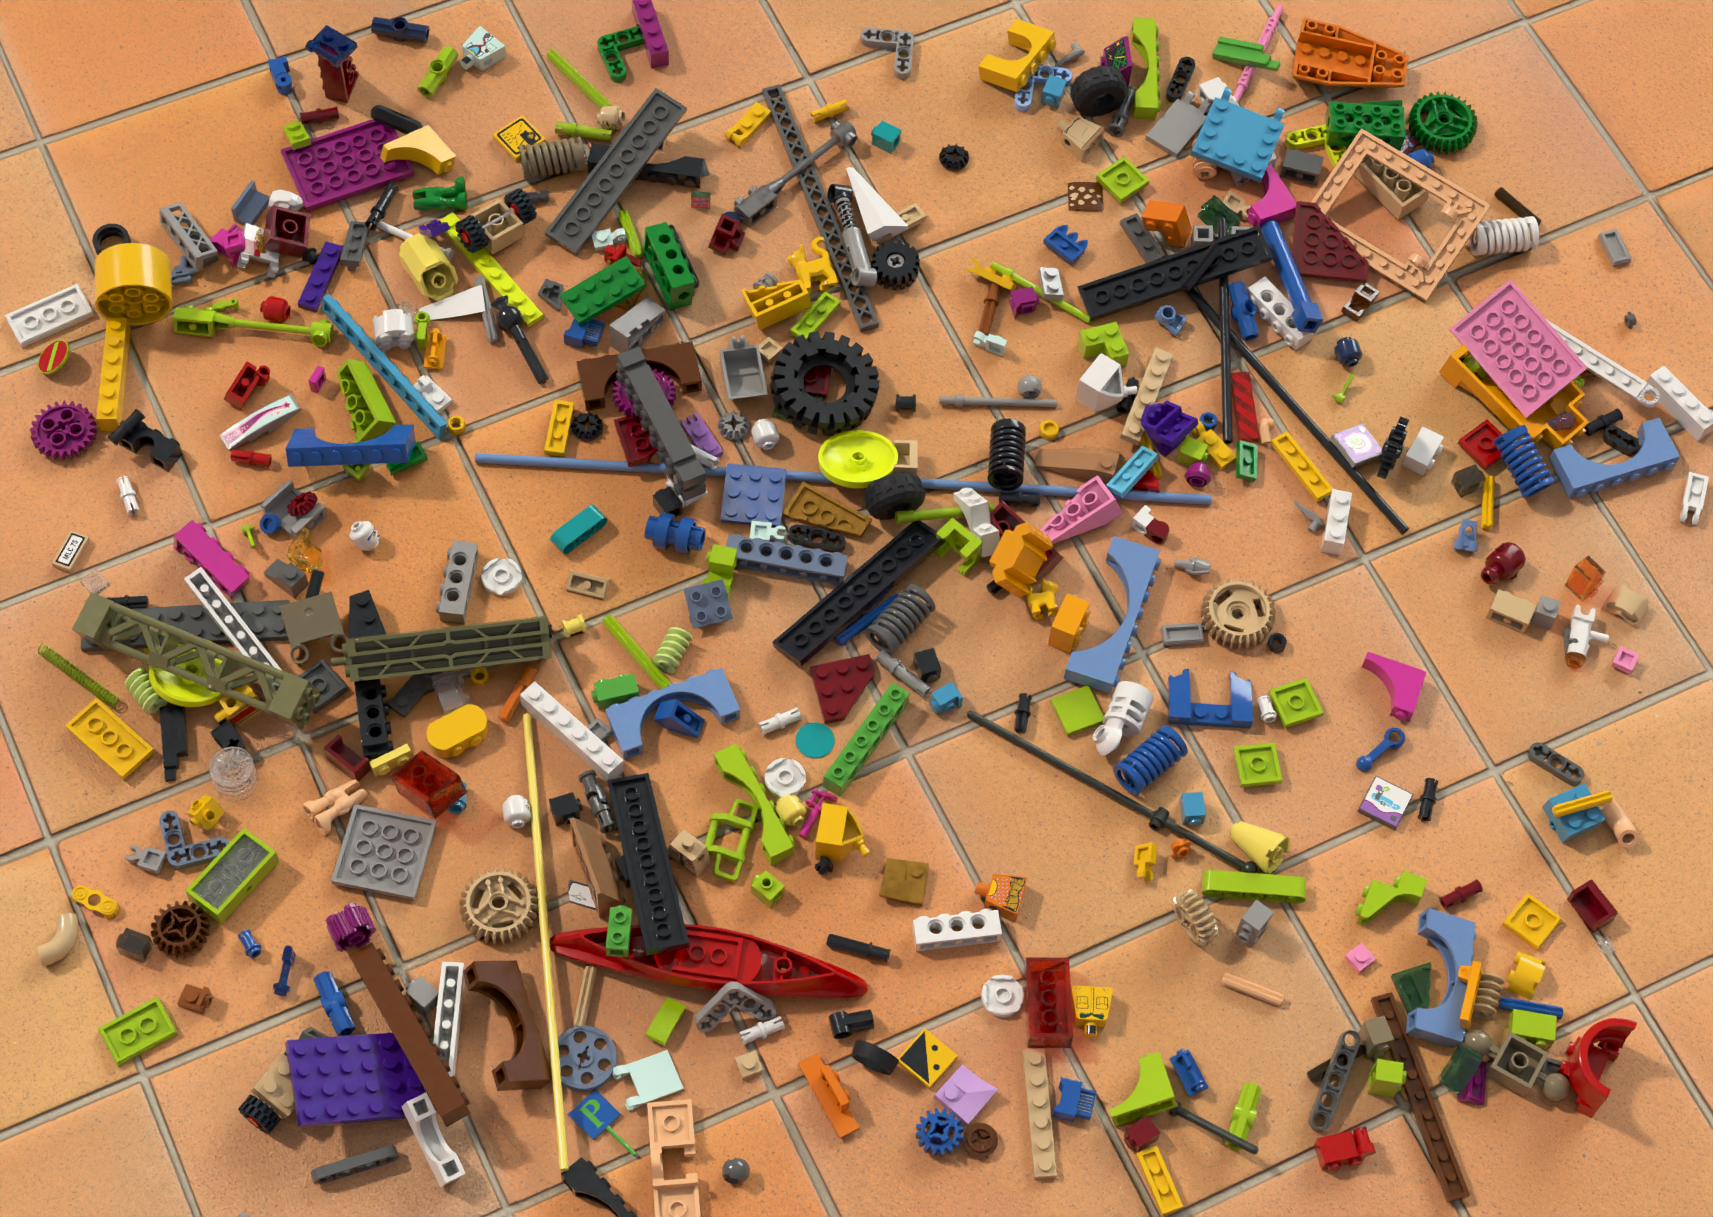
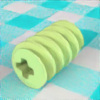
M669 628L667 635H665L660 648L653 658L654 664L663 672L668 674L675 673V668L679 666L678 661H681L683 658L681 654H685V648L689 646L688 641H692V635L681 628Z
M139 668L127 677L125 687L134 696V699L146 714H155L160 711V707H165L168 701L160 697L152 688L149 674H146V669Z

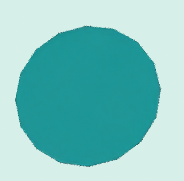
M817 722L802 726L795 738L799 751L805 756L812 758L827 755L832 750L835 742L834 734L830 728Z

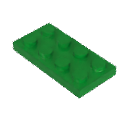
M625 256L560 294V297L578 325L582 326L647 287L628 257Z

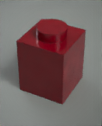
M1146 1115L1126 1129L1124 1142L1129 1149H1134L1137 1153L1158 1140L1161 1132Z

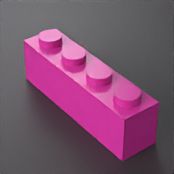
M191 520L174 535V549L178 553L182 550L188 562H196L198 568L202 567L206 574L212 577L213 583L231 599L249 583V572L242 565L239 567L234 562L235 558L228 551L224 552L220 548L221 545L214 537L210 538L206 534L207 531L200 523L196 524Z

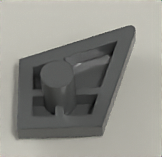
M545 279L538 292V296L560 312L562 304L560 294L563 293L564 285Z

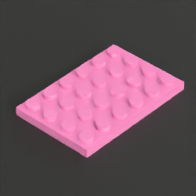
M1511 279L1449 329L1461 345L1464 344L1469 349L1468 353L1525 419L1587 369V366Z

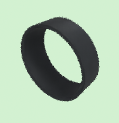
M863 1040L855 1041L851 1056L856 1061L879 1073L891 1075L899 1063V1060L894 1055Z

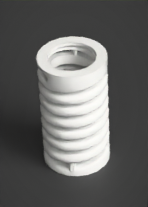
M1533 216L1518 217L1516 219L1510 218L1509 220L1481 221L1475 230L1476 246L1474 245V233L1469 239L1470 250L1474 256L1498 254L1500 252L1506 253L1507 251L1509 253L1514 251L1520 252L1521 250L1528 251L1529 249L1533 251L1538 248L1539 228ZM1529 229L1531 230L1532 242L1530 240Z

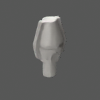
M1190 558L1185 561L1175 560L1174 567L1182 568L1186 573L1192 575L1209 574L1211 563L1200 558Z

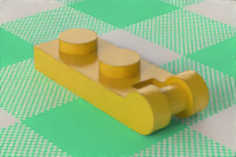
M755 102L732 128L727 130L725 138L729 141L733 140L737 146L742 147L771 116V111Z

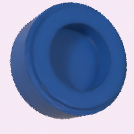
M266 514L261 518L260 528L265 534H276L281 528V520L275 514Z

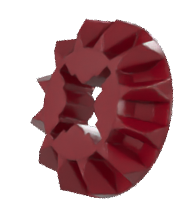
M311 491L302 492L301 495L296 496L295 499L290 501V504L287 506L288 513L292 517L307 514L316 505L317 496Z

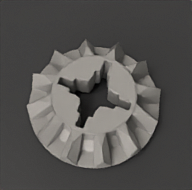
M732 411L728 414L725 412L724 416L719 418L718 430L727 439H741L749 431L748 418L743 416L741 412L735 413ZM732 420L737 424L735 430L730 425Z

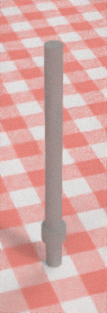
M955 395V397L939 396V404L955 405V407H963V405L1057 407V400L980 398L963 397V395Z

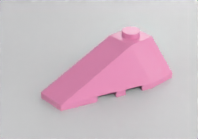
M1097 475L1080 486L1077 490V495L1071 501L1068 500L1064 504L1065 508L1060 513L1055 514L1040 531L1049 536L1052 544L1103 526L1123 514L1114 496Z

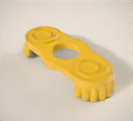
M83 885L75 887L72 891V900L75 904L80 903L88 910L97 911L103 914L106 919L115 918L119 913L120 908L117 902L105 896L101 891L92 890ZM93 895L101 898L100 903L96 906L88 903L89 898Z

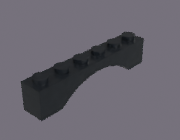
M591 143L587 161L588 173H591L611 146ZM684 156L667 163H647L634 180L700 188L704 171V159Z
M581 1157L569 1167L568 1171L561 1173L562 1181L575 1197L596 1202L608 1209L616 1217H637L632 1210L628 1212L623 1206L625 1202L619 1194L614 1195L611 1192L609 1182L604 1177L599 1178L595 1173L597 1169L591 1161L588 1160L586 1162Z

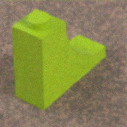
M1160 1052L1149 1053L1139 1058L1140 1077L1135 1090L1123 1103L1109 1109L1115 1127L1141 1119L1146 1115L1150 1116L1178 1107Z

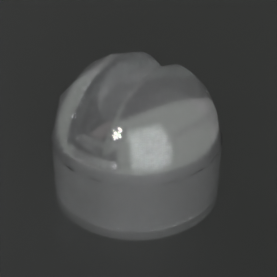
M1610 936L1604 937L1599 941L1598 946L1604 947L1600 950L1603 954L1616 952L1615 945Z

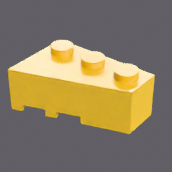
M801 279L777 283V286L765 288V285L759 286V289L747 291V288L741 289L744 303L759 330L812 307L809 293Z

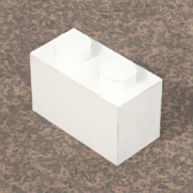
M1422 427L1406 454L1402 466L1424 476L1427 469L1431 471L1436 460L1433 458L1435 455L1439 456L1442 452L1444 445L1441 443L1444 437Z

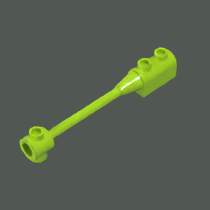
M185 305L184 308L177 307L172 317L174 333L213 337L216 329L241 327L310 335V340L315 346L323 347L326 343L332 342L334 333L333 324L326 319H321L319 322L313 321L311 327L239 320L217 313L211 307H205L201 310L195 309L192 305Z

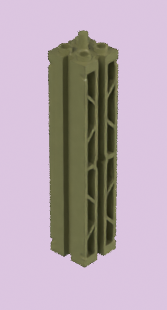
M546 616L349 638L345 639V644H342L343 657L331 658V665H344L346 678H350L351 682L549 659L552 658L548 620Z

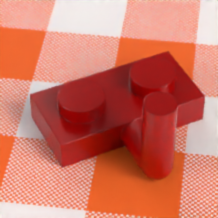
M621 244L618 248L611 245L606 246L604 249L605 262L611 265L627 256L637 272L641 273L642 260L628 254L625 244Z

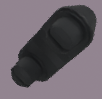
M375 105L371 109L370 114L373 120L404 134H409L423 128L419 121L385 106Z

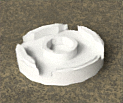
M495 558L483 567L481 575L482 585L490 594L508 596L520 587L522 582L521 569L513 560Z
M780 758L773 761L766 769L765 786L773 796L778 798L787 794L797 796L806 784L805 770L796 760Z
M1003 974L993 976L982 988V1005L993 1016L1001 1018L1011 1017L1023 1005V987L1012 976Z

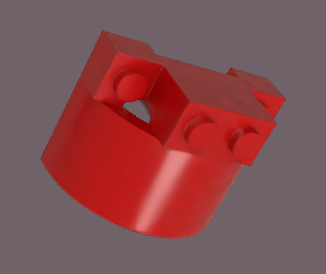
M1625 1018L1605 1019L1590 1027L1582 1038L1578 1036L1574 1043L1570 1041L1565 1052L1568 1054V1058L1566 1061L1563 1060L1561 1062L1558 1072L1562 1073L1569 1080L1570 1086L1573 1087L1577 1094L1575 1102L1578 1105L1575 1111L1592 1118L1608 1098L1611 1089L1604 1086L1599 1080L1607 1060L1614 1062L1617 1059L1619 1049L1623 1047L1630 1033L1635 1030L1637 1022Z

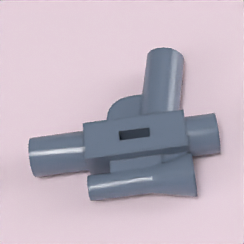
M185 256L180 257V265L174 267L173 271H171L172 285L192 283L191 276L196 275L194 268H188V260Z

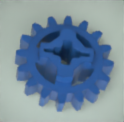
M935 1108L934 1114L927 1111V1118L921 1116V1124H916V1130L919 1131L916 1133V1139H920L918 1141L919 1147L925 1145L924 1152L928 1153L931 1150L933 1157L936 1156L937 1152H940L942 1157H944L946 1151L953 1154L952 1148L959 1149L958 1141H963V1135L960 1133H963L964 1130L963 1126H959L961 1124L960 1118L954 1120L955 1113L952 1112L948 1115L945 1108L942 1113H939L938 1108ZM930 1125V1130L925 1134L926 1127ZM939 1130L940 1132H943V1134L940 1135V1133H936V1131ZM952 1131H955L954 1136L950 1141L949 1135L953 1133Z

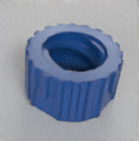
M1206 412L1200 416L1199 421L1204 425L1206 432L1216 428V415ZM1205 420H1210V421H1212V424L1206 423V422H1204V421H1205Z

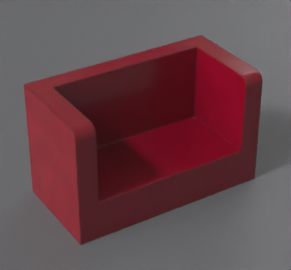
M339 734L324 747L326 758L352 780L356 779L359 782L371 770L369 759L367 757L362 759L343 743L342 737Z
M1592 879L1573 890L1567 898L1568 902L1593 933L1612 922L1618 914Z

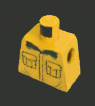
M1071 986L1069 996L1074 1025L1084 1027L1085 1037H1097V1027H1105L1113 988Z

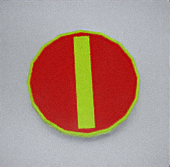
M56 340L49 344L39 357V371L48 375L63 367L70 353L69 344L64 340Z

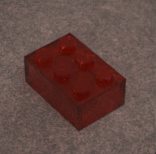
M423 750L390 775L399 794L435 819L467 793L457 773Z

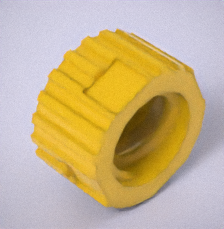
M461 416L450 417L448 420V430L452 435L463 434L466 428L465 420ZM454 423H459L461 426L458 428H454L452 425Z
M484 667L472 669L470 675L473 684L476 686L487 684L489 681L488 670ZM482 673L484 678L477 680L475 678L476 674Z

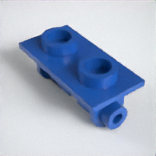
M1180 1049L1176 1052L1177 1055L1169 1058L1189 1097L1209 1088L1189 1050Z

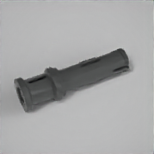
M1132 86L1127 87L1128 92L1124 102L1112 116V124L1107 129L1112 136L1121 137L1124 134V126L1129 121L1128 113L1137 91Z

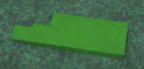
M1219 37L1218 44L1212 53L1213 59L1272 71H1278L1281 65L1279 61L1271 60V55L1264 54V45L1226 37Z

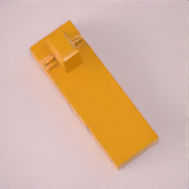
M1473 961L1472 966H1460L1458 980L1468 983L1460 1015V1028L1469 1030L1482 974V962Z

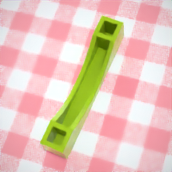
M1133 18L1131 28L1132 45L1143 57L1147 70L1146 79L1135 92L1133 101V118L1156 119L1157 112L1161 110V101L1158 100L1161 88L1160 85H1157V82L1160 81V71L1157 70L1160 56H1156V52H1159V41H1156V37L1159 34V26L1155 25V19Z
M733 744L714 753V763L724 780L743 789L758 806L763 822L761 849L770 865H773L793 855L795 842L791 835L786 834L784 830L786 827L782 818L776 816L774 803L766 798L765 795L767 793L764 785L756 780L757 774L753 766L749 767L746 762L748 759L745 751L739 749L737 744Z

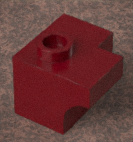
M722 214L708 248L726 255L729 248L738 251L745 236V232L739 228L740 221Z

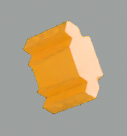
M1028 522L1017 525L1014 532L1009 529L1005 530L989 560L990 566L994 567L992 573L995 583L1018 598L1028 595L1027 585L1036 582L1035 577L1044 561H1047L1045 551L1053 549L1050 537Z

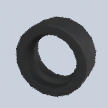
M106 224L98 228L92 240L96 254L99 255V253L105 250V248L101 247V243L110 236L122 237L124 240L122 244L131 243L128 231L119 224Z

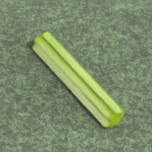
M626 209L620 210L618 217L622 228H624L632 255L636 258H642L643 250L630 215Z

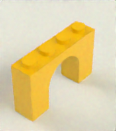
M1016 19L1007 30L1009 44L1029 51V54L1021 59L1012 61L987 54L978 65L981 80L1019 92L1026 85L1032 74L1036 73L1037 68L1046 60L1049 53L1055 49L1057 42L1054 31Z

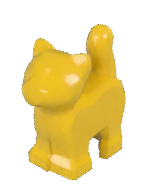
M1042 578L1041 593H1033V587L1027 585L1029 594L1026 595L1027 603L1034 619L1040 620L1044 618L1043 614H1041L1042 610H1047L1049 617L1056 616L1058 608L1055 604L1054 595L1059 589L1058 585Z

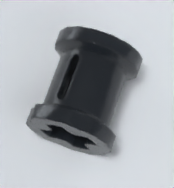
M896 394V411L912 410V412H916V394L912 396Z

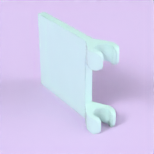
M668 1050L627 1065L613 1068L615 1080L630 1074L638 1096L626 1099L625 1106L628 1111L635 1110L644 1104L684 1090Z

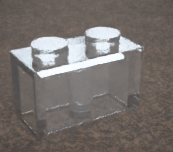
M455 670L431 677L433 688L444 716L467 704H472L468 692H463L462 687H465L461 675L457 676Z

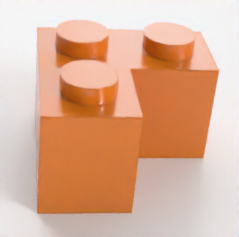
M1149 200L1141 217L1145 230L1163 232L1167 245L1184 247L1192 231L1185 205Z

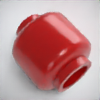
M270 296L266 301H262L260 312L263 313V318L266 321L281 324L284 320H288L291 306L283 298Z

